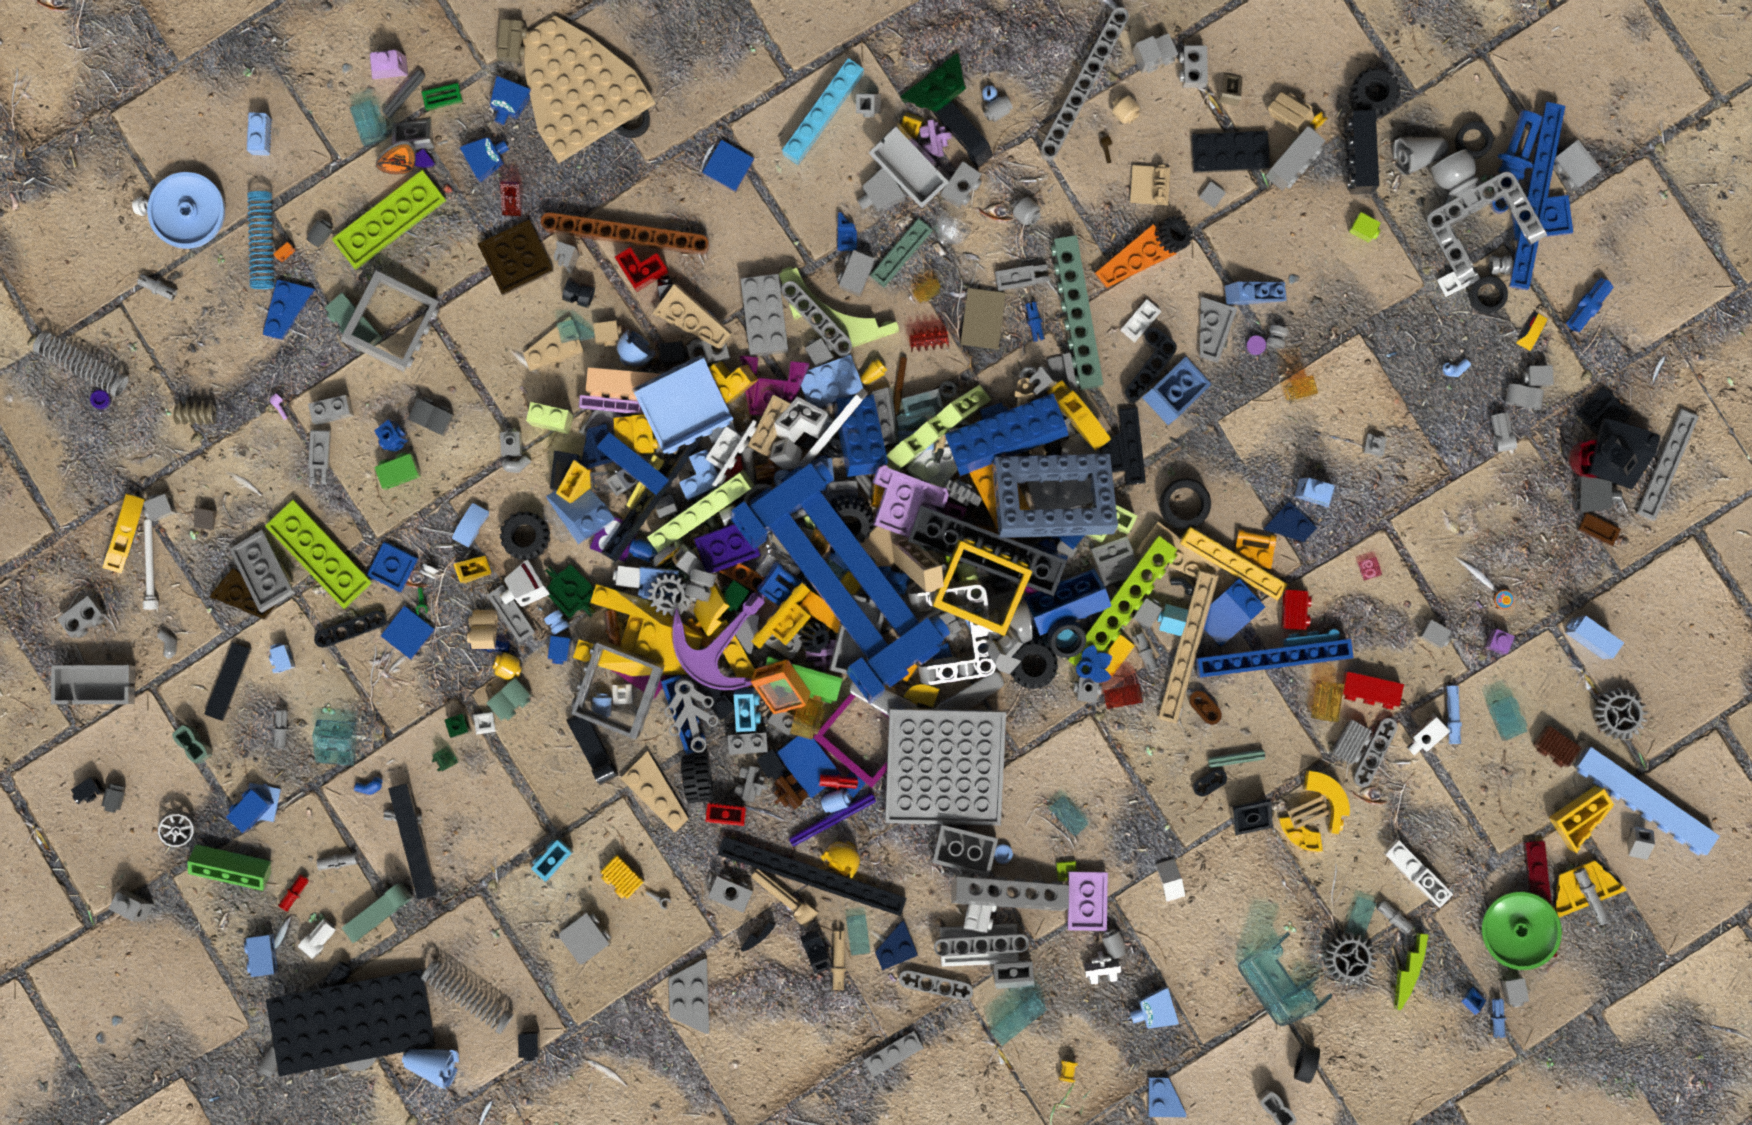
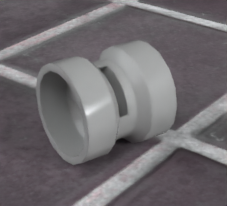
M1490 256V275H1497L1498 273L1510 275L1512 272L1511 256H1503L1502 258Z
M1271 325L1269 330L1271 334L1267 338L1266 344L1274 348L1284 349L1286 344L1284 340L1288 336L1289 329L1278 325Z

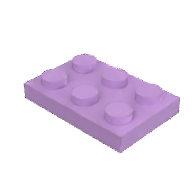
M1068 871L1069 909L1067 930L1107 931L1108 872Z

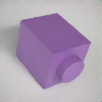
M1493 629L1485 648L1502 655L1508 654L1515 636L1499 629Z

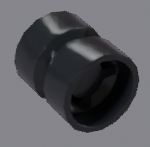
M569 277L564 287L562 300L572 304L577 302L578 306L589 308L594 297L596 285L588 282L582 284L579 279Z

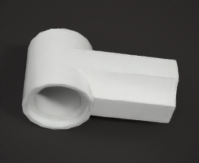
M323 919L313 932L301 941L298 947L311 959H314L337 929L332 923Z

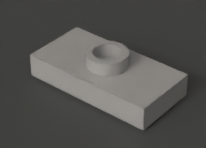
M789 712L772 714L768 720L770 724L792 739L805 729L808 731L810 728Z

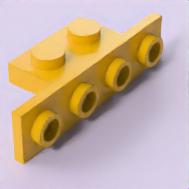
M803 583L795 587L792 595L781 603L779 610L768 618L766 625L755 633L754 639L751 642L760 649L773 634L786 646L811 617L798 605L810 590Z

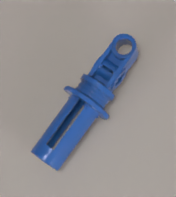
M1525 110L1520 111L1506 153L1498 154V158L1503 161L1498 169L1500 174L1510 172L1518 181L1519 179H1524L1525 175L1523 173L1526 168H1533V164L1528 159L1543 119L1541 115ZM1526 124L1530 126L1520 158L1515 157ZM1504 178L1501 182L1503 187H1509L1512 184L1510 178ZM1503 197L1500 199L1505 202V208L1499 209L1496 207L1495 202L1491 203L1493 212L1502 214L1509 208Z

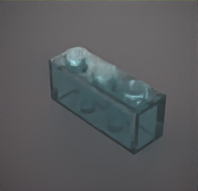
M1034 992L991 1026L989 1030L1001 1046H1003L1048 1009Z

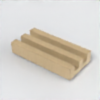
M1323 796L1287 811L1295 829L1330 814L1329 810L1327 811L1326 803H1323ZM1318 802L1319 806L1294 816L1293 813ZM1316 811H1322V813L1300 823L1296 821Z

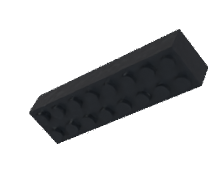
M923 501L908 542L951 557L958 540L964 541L966 538L975 542L974 546L978 548L985 546L992 549V554L999 556L1002 553L1011 557L1010 561L1016 564L1018 561L1028 564V569L1032 570L1026 586L1054 596L1068 555L1020 537L999 538L998 529ZM965 549L959 561L1020 583L1023 573Z

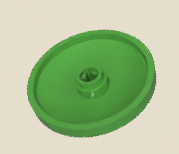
M1518 891L1503 895L1488 908L1482 923V935L1486 948L1498 962L1512 969L1530 970L1544 965L1555 955L1562 939V925L1558 913L1547 900L1534 893Z

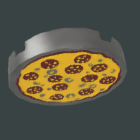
M676 540L673 542L675 544L673 547L670 545L665 547L650 562L652 567L659 568L670 561L683 543L680 540Z

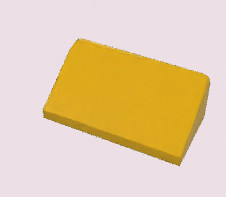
M1121 634L1106 653L1112 656L1109 666L1105 669L1112 677L1135 646Z

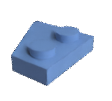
M1148 1077L1149 1117H1186L1183 1106L1168 1077Z

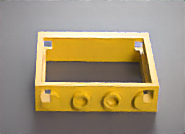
M966 538L964 541L958 540L943 575L944 587L937 589L931 604L936 608L1005 636L1032 570L1028 569V564L1018 561L1017 564L1010 561L1011 557L1000 553L999 556L992 554L993 550L988 547L982 546V548L974 546L975 542ZM964 549L1023 573L1002 625L942 600Z

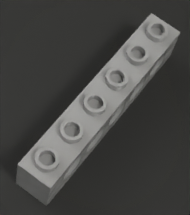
M959 874L958 877L952 879L951 903L1065 911L1069 909V885H1063V882L1060 881L1046 884L1044 880L1026 882V879L1017 878L1014 881H1007L1006 877H996L993 880L988 879V876L970 878L968 874ZM970 885L975 886L976 894L971 893ZM989 886L994 888L995 895L989 893ZM1007 888L1013 890V897L1008 895ZM1026 889L1032 892V898L1026 895ZM1045 890L1051 894L1050 900L1045 897Z

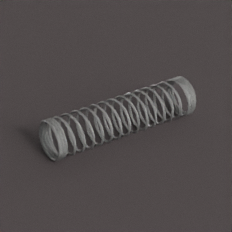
M47 330L42 331L37 336L33 344V351L43 354L49 360H54V363H59L65 369H70V372H75V375H80L86 381H91V384H96L102 390H107V393H111L114 397L119 396L127 386V375L122 373L118 376V370L113 373V367L108 369V365L103 366L102 361L97 364V358L92 360V355L87 357L86 352L81 355V349L76 351V346L71 348V344L66 345L65 340L60 343V337L55 339V335H51V332ZM54 336V338H53V340H52L50 346L45 350V348L48 346V344H49L51 338ZM59 339L57 346L51 352L53 345ZM64 342V345H63L61 351H60L59 354L56 356V353H57V351H58L60 345ZM68 345H70L67 353L61 359L64 350L67 348ZM75 348L71 358L67 361L70 352ZM80 351L78 358L72 364L74 357ZM85 354V357H84L82 363H81L80 366L77 368V365H78L80 359H81L82 356ZM60 355L59 361L56 362L55 359ZM65 358L64 364L62 365L60 362ZM90 358V361H89L88 365H87L86 368L82 371V369H83V367H84L86 361ZM96 360L92 370L88 373L90 366ZM101 363V366H100L99 370H98L97 373L93 376V374H94L96 368H97L98 365ZM76 364L75 370L72 371L71 368ZM81 367L80 373H76V371ZM106 367L105 372L103 373V375L101 376V378L98 380V378H99V376H100L102 370ZM86 370V374L83 377L82 373ZM111 370V373H110L109 377H108L107 380L104 382V379H105L106 375H107L108 372ZM117 372L115 379H114L113 382L109 385V383H110L112 377H113L114 374ZM97 376L96 382L93 383L92 380ZM102 379L101 385L99 386L97 383ZM108 381L107 387L104 389L103 385Z
M434 959L423 973L421 979H423L424 982L430 980V985H433L436 982L435 989H438L441 986L440 993L446 990L445 996H448L452 992L450 1000H453L456 997L455 1004L460 1002V1000L462 999L460 1007H463L467 1003L465 1011L469 1010L472 1007L470 1014H473L478 1009L475 1018H478L482 1014L480 1022L484 1021L487 1018L485 1025H488L493 1020L490 1029H493L498 1024L495 1032H497L498 1035L501 1034L510 1022V1020L512 1019V1017L514 1016V1014L506 1010V1012L501 1016V1018L494 1024V1022L496 1021L497 1017L503 1009L502 1006L489 1021L498 1003H496L494 1007L489 1011V1013L484 1017L486 1011L493 1002V999H491V1001L486 1005V1007L479 1013L483 1004L487 1000L488 995L473 1011L475 1005L479 1001L483 992H481L479 996L475 999V1001L468 1007L469 1003L471 1002L472 998L478 990V988H476V990L471 994V996L464 1002L466 996L473 987V985H471L468 988V990L463 994V996L458 1000L461 992L468 983V981H466L464 985L460 988V990L453 996L455 990L457 989L458 985L463 979L462 977L457 982V984L448 992L449 988L451 987L452 983L454 982L458 974H456L453 977V979L448 983V985L442 990L443 986L445 985L453 970H451L450 973L445 977V979L438 985L441 977L448 968L446 967L442 971V973L436 978V980L432 983L435 975L442 966V963L439 965L440 961Z

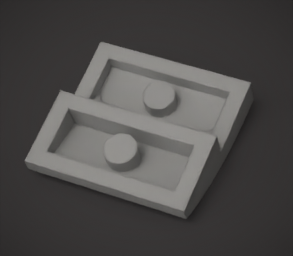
M1127 536L1091 549L1105 587L1126 580L1137 565Z

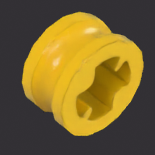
M1320 112L1314 117L1310 125L1313 124L1316 130L1328 118L1323 116V112Z

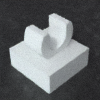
M632 684L612 685L614 705L633 704Z

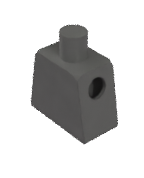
M1582 476L1577 477L1576 513L1611 509L1612 502L1622 501V491L1612 490L1611 481Z

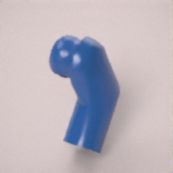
M374 777L373 781L368 784L356 782L354 791L373 795L382 788L383 780L380 777Z

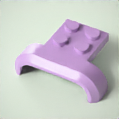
M883 465L877 468L873 479L874 484L885 488L873 525L909 538L921 503L924 501L944 508L949 496L946 488L929 484Z

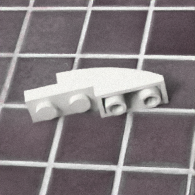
M1396 839L1383 852L1394 863L1393 865L1437 907L1441 908L1453 895L1399 840Z

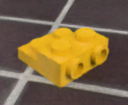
M645 415L613 418L614 433L618 440L637 455L655 454V449H658V441L654 437V433Z

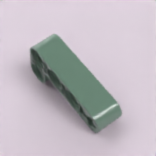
M402 882L394 885L384 893L385 895L342 927V930L353 944L413 899V896Z

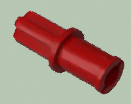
M820 774L819 786L835 787L836 789H839V787L856 789L858 787V779L840 777V774L838 776Z
M299 875L291 888L287 889L288 892L278 906L288 912L296 899L301 897L300 894L308 884L309 879L304 875Z

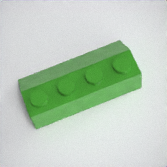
M768 657L766 665L777 663L781 660ZM791 664L811 692L809 698H814V695L822 697L821 701L832 704V701H837L843 682L842 678ZM785 679L770 683L775 688L777 684L785 686L784 690L794 693Z

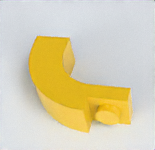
M1306 771L1303 790L1319 792L1328 799L1331 806L1328 833L1339 834V831H1342L1344 826V819H1341L1342 815L1350 816V806L1345 791L1330 776L1319 772Z

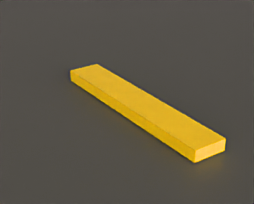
M1189 526L1180 540V544L1277 601L1288 585L1286 582Z

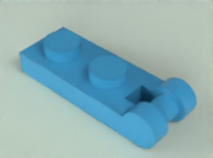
M1333 629L1322 635H1319V631L1307 632V636L1300 637V633L1289 634L1287 639H1283L1284 647L1336 641L1339 639L1340 633L1338 630Z

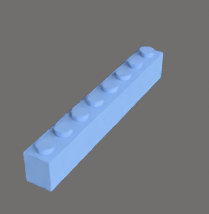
M1586 747L1574 764V767L1578 769L1577 773L1585 778L1588 776L1592 778L1594 785L1601 788L1605 787L1610 791V796L1617 800L1622 799L1625 801V806L1632 811L1638 810L1641 812L1643 819L1648 822L1654 821L1658 824L1657 828L1666 834L1669 832L1674 835L1673 839L1682 845L1685 843L1690 846L1689 850L1698 856L1700 854L1708 855L1720 837L1592 747Z

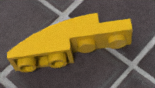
M1062 380L1047 391V395L1054 394L1061 411L1069 418L1074 428L1095 451L1111 440L1089 408Z
M125 494L102 568L122 573L143 508L144 498Z

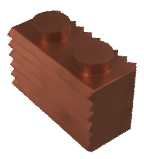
M1545 726L1533 744L1537 747L1536 751L1544 757L1549 755L1553 758L1552 762L1560 768L1563 766L1569 767L1582 749V747L1551 726Z

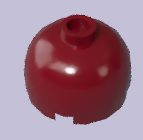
M1597 440L1579 441L1571 448L1568 457L1569 465L1577 475L1586 478L1596 477L1589 474L1588 471Z

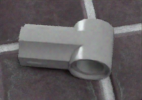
M1508 413L1492 415L1495 451L1498 453L1516 449V436L1511 430Z

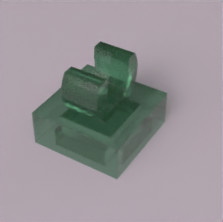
M449 746L436 752L432 759V763L436 761L439 765L437 771L442 770V772L458 763Z

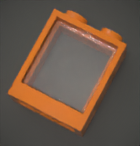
M788 659L756 668L751 679V683L773 714L784 713L788 710L802 708L807 705L811 692Z

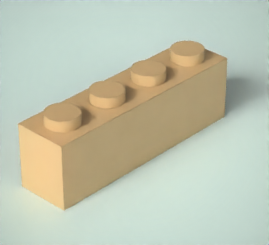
M909 538L892 542L894 563L924 591L933 592L938 588L944 587L942 565L919 545L908 542Z

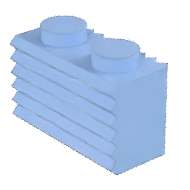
M248 113L247 151L251 155H270L269 148L271 146L269 144L271 142L269 140H271L270 129L272 127L270 125L272 124V119L266 113Z

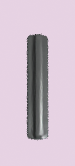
M416 70L382 112L391 118L424 80L425 75L421 71Z

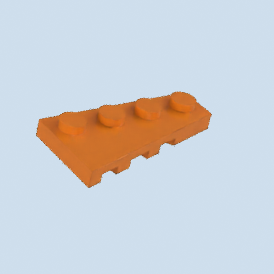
M1154 224L1094 273L1105 288L1177 254L1174 252L1169 253V250L1164 251V246H1159L1161 242L1156 241V238L1159 236H1155V232L1158 230H1156Z

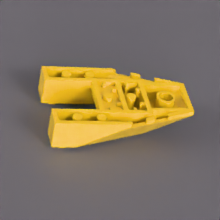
M596 584L590 603L630 615L621 641V648L664 664L665 668L662 675H688L680 665L673 648L672 625L674 616H671L669 612L663 615V610L656 612L657 606L651 607V601ZM682 623L686 643L692 649L699 650L703 637ZM578 640L573 658L590 662L592 656L590 650L593 644ZM603 650L598 664L600 667L630 676H650L653 670L650 667L607 650Z

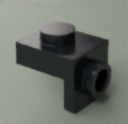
M664 276L657 280L660 302L671 287L677 284L676 277Z

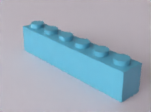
M849 58L846 60L782 149L785 157L797 165L801 163L864 75V68Z

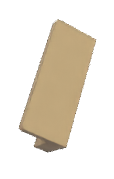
M772 396L748 447L770 457L773 443L782 440L777 436L774 423L791 403L778 396Z

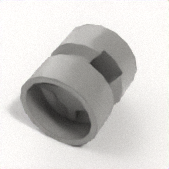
M692 569L689 578L691 583L687 584L684 595L709 602L711 595L709 589L714 586L717 576Z

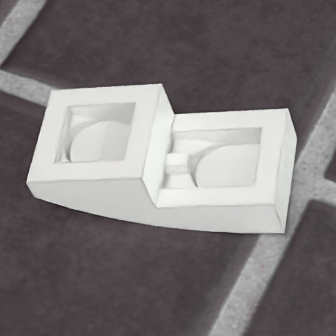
M1453 271L1437 281L1447 297L1480 280V277L1476 274L1460 283Z
M1146 300L1120 331L1135 343L1161 311L1149 300Z

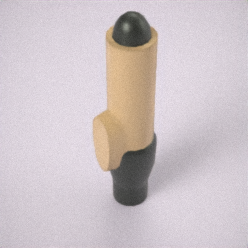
M945 435L938 442H935L933 450L935 453L934 463L940 464L946 442Z

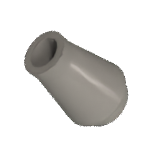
M274 1047L270 1048L257 1065L259 1066L257 1071L269 1077L273 1073L275 1074L277 1068Z

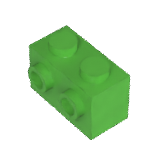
M404 452L396 456L397 459L391 461L386 459L378 462L379 465L374 468L382 489L388 490L421 477L414 455Z

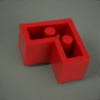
M631 247L614 257L636 293L669 273L657 253L640 263Z

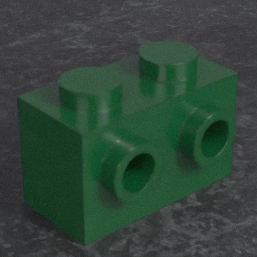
M734 580L730 586L726 585L721 591L729 604L727 609L731 612L734 609L739 612L742 604L751 594L749 590Z

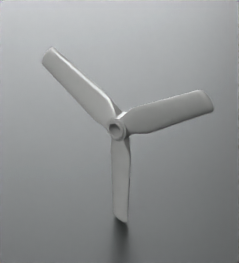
M994 672L943 701L935 709L969 710L1003 687V678L998 672ZM852 681L850 693L868 703ZM886 689L881 697L869 704L888 716L889 708L919 709L913 702Z

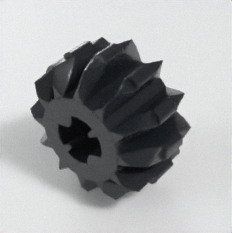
M813 620L809 624H804L805 629L800 630L802 636L798 638L802 641L800 646L810 653H821L822 650H826V645L830 644L829 638L832 636L829 633L830 628L821 621Z

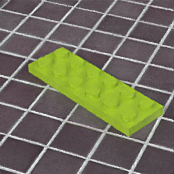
M421 170L332 238V241L353 268L357 270L446 202V199L425 172Z
M292 500L265 526L343 609H346L373 583L295 500Z

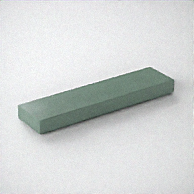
M918 218L874 269L870 277L885 288L933 232V229Z

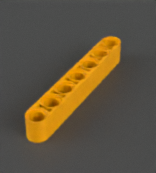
M810 591L799 606L838 633L840 621L825 601ZM914 664L908 668L909 674L903 680L907 682L918 666Z

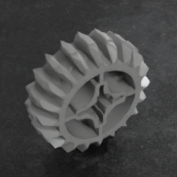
M1617 688L1616 692L1609 690V695L1607 693L1603 694L1605 701L1598 699V703L1601 706H1595L1599 713L1594 714V717L1600 718V720L1596 721V725H1603L1600 727V731L1607 730L1605 734L1607 737L1612 735V738L1615 740L1618 737L1620 740H1625L1627 736L1628 739H1631L1633 734H1639L1637 728L1644 729L1641 722H1647L1643 715L1648 714V712L1642 711L1646 704H1639L1642 698H1635L1636 692L1630 693L1629 689L1622 691L1621 688ZM1618 698L1626 700L1619 707L1611 705ZM1631 707L1634 709V717L1630 714ZM1607 711H1609L1612 715V719L1610 722L1607 717ZM1618 711H1623L1624 717H1618ZM1623 721L1631 724L1624 730L1616 729Z
M1349 932L1348 938L1345 933H1342V940L1337 936L1334 937L1337 943L1329 942V945L1333 947L1332 950L1325 949L1327 953H1330V956H1324L1325 960H1330L1329 963L1325 964V967H1332L1328 973L1330 975L1336 973L1333 979L1338 980L1341 977L1340 983L1342 984L1347 980L1348 985H1352L1354 979L1358 985L1360 984V977L1363 981H1367L1365 974L1372 976V972L1368 970L1370 968L1376 969V966L1371 964V962L1377 961V958L1371 957V955L1376 954V950L1369 951L1373 944H1366L1368 940L1366 937L1360 941V934H1356L1354 938L1352 932ZM1353 943L1348 951H1338L1343 945ZM1358 945L1365 953V961L1358 957ZM1350 954H1352V957L1359 962L1353 961L1349 964V961L1342 956H1351ZM1336 957L1343 960V973L1337 967ZM1354 966H1363L1357 973L1349 974V971H1352Z

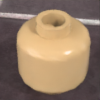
M1129 95L1119 96L1112 103L1114 105L1112 113L1121 123L1131 124L1140 115V105Z

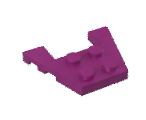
M740 356V363L743 366L748 365L756 376L758 358ZM791 361L788 381L758 378L759 380L745 391L749 414L763 416L773 395L792 403L809 368V363Z

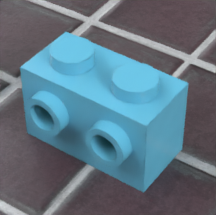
M755 687L735 690L736 732L756 731L758 723H761V713L757 712L760 696L759 693L756 694Z
M561 839L556 840V842L552 840L546 847L547 852L543 856L540 854L532 862L534 866L531 869L545 882L555 874L574 852Z

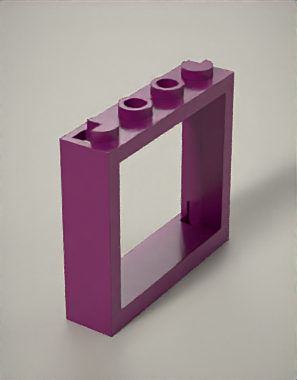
M850 694L813 738L872 788L887 771V762L872 778L823 736L856 697Z

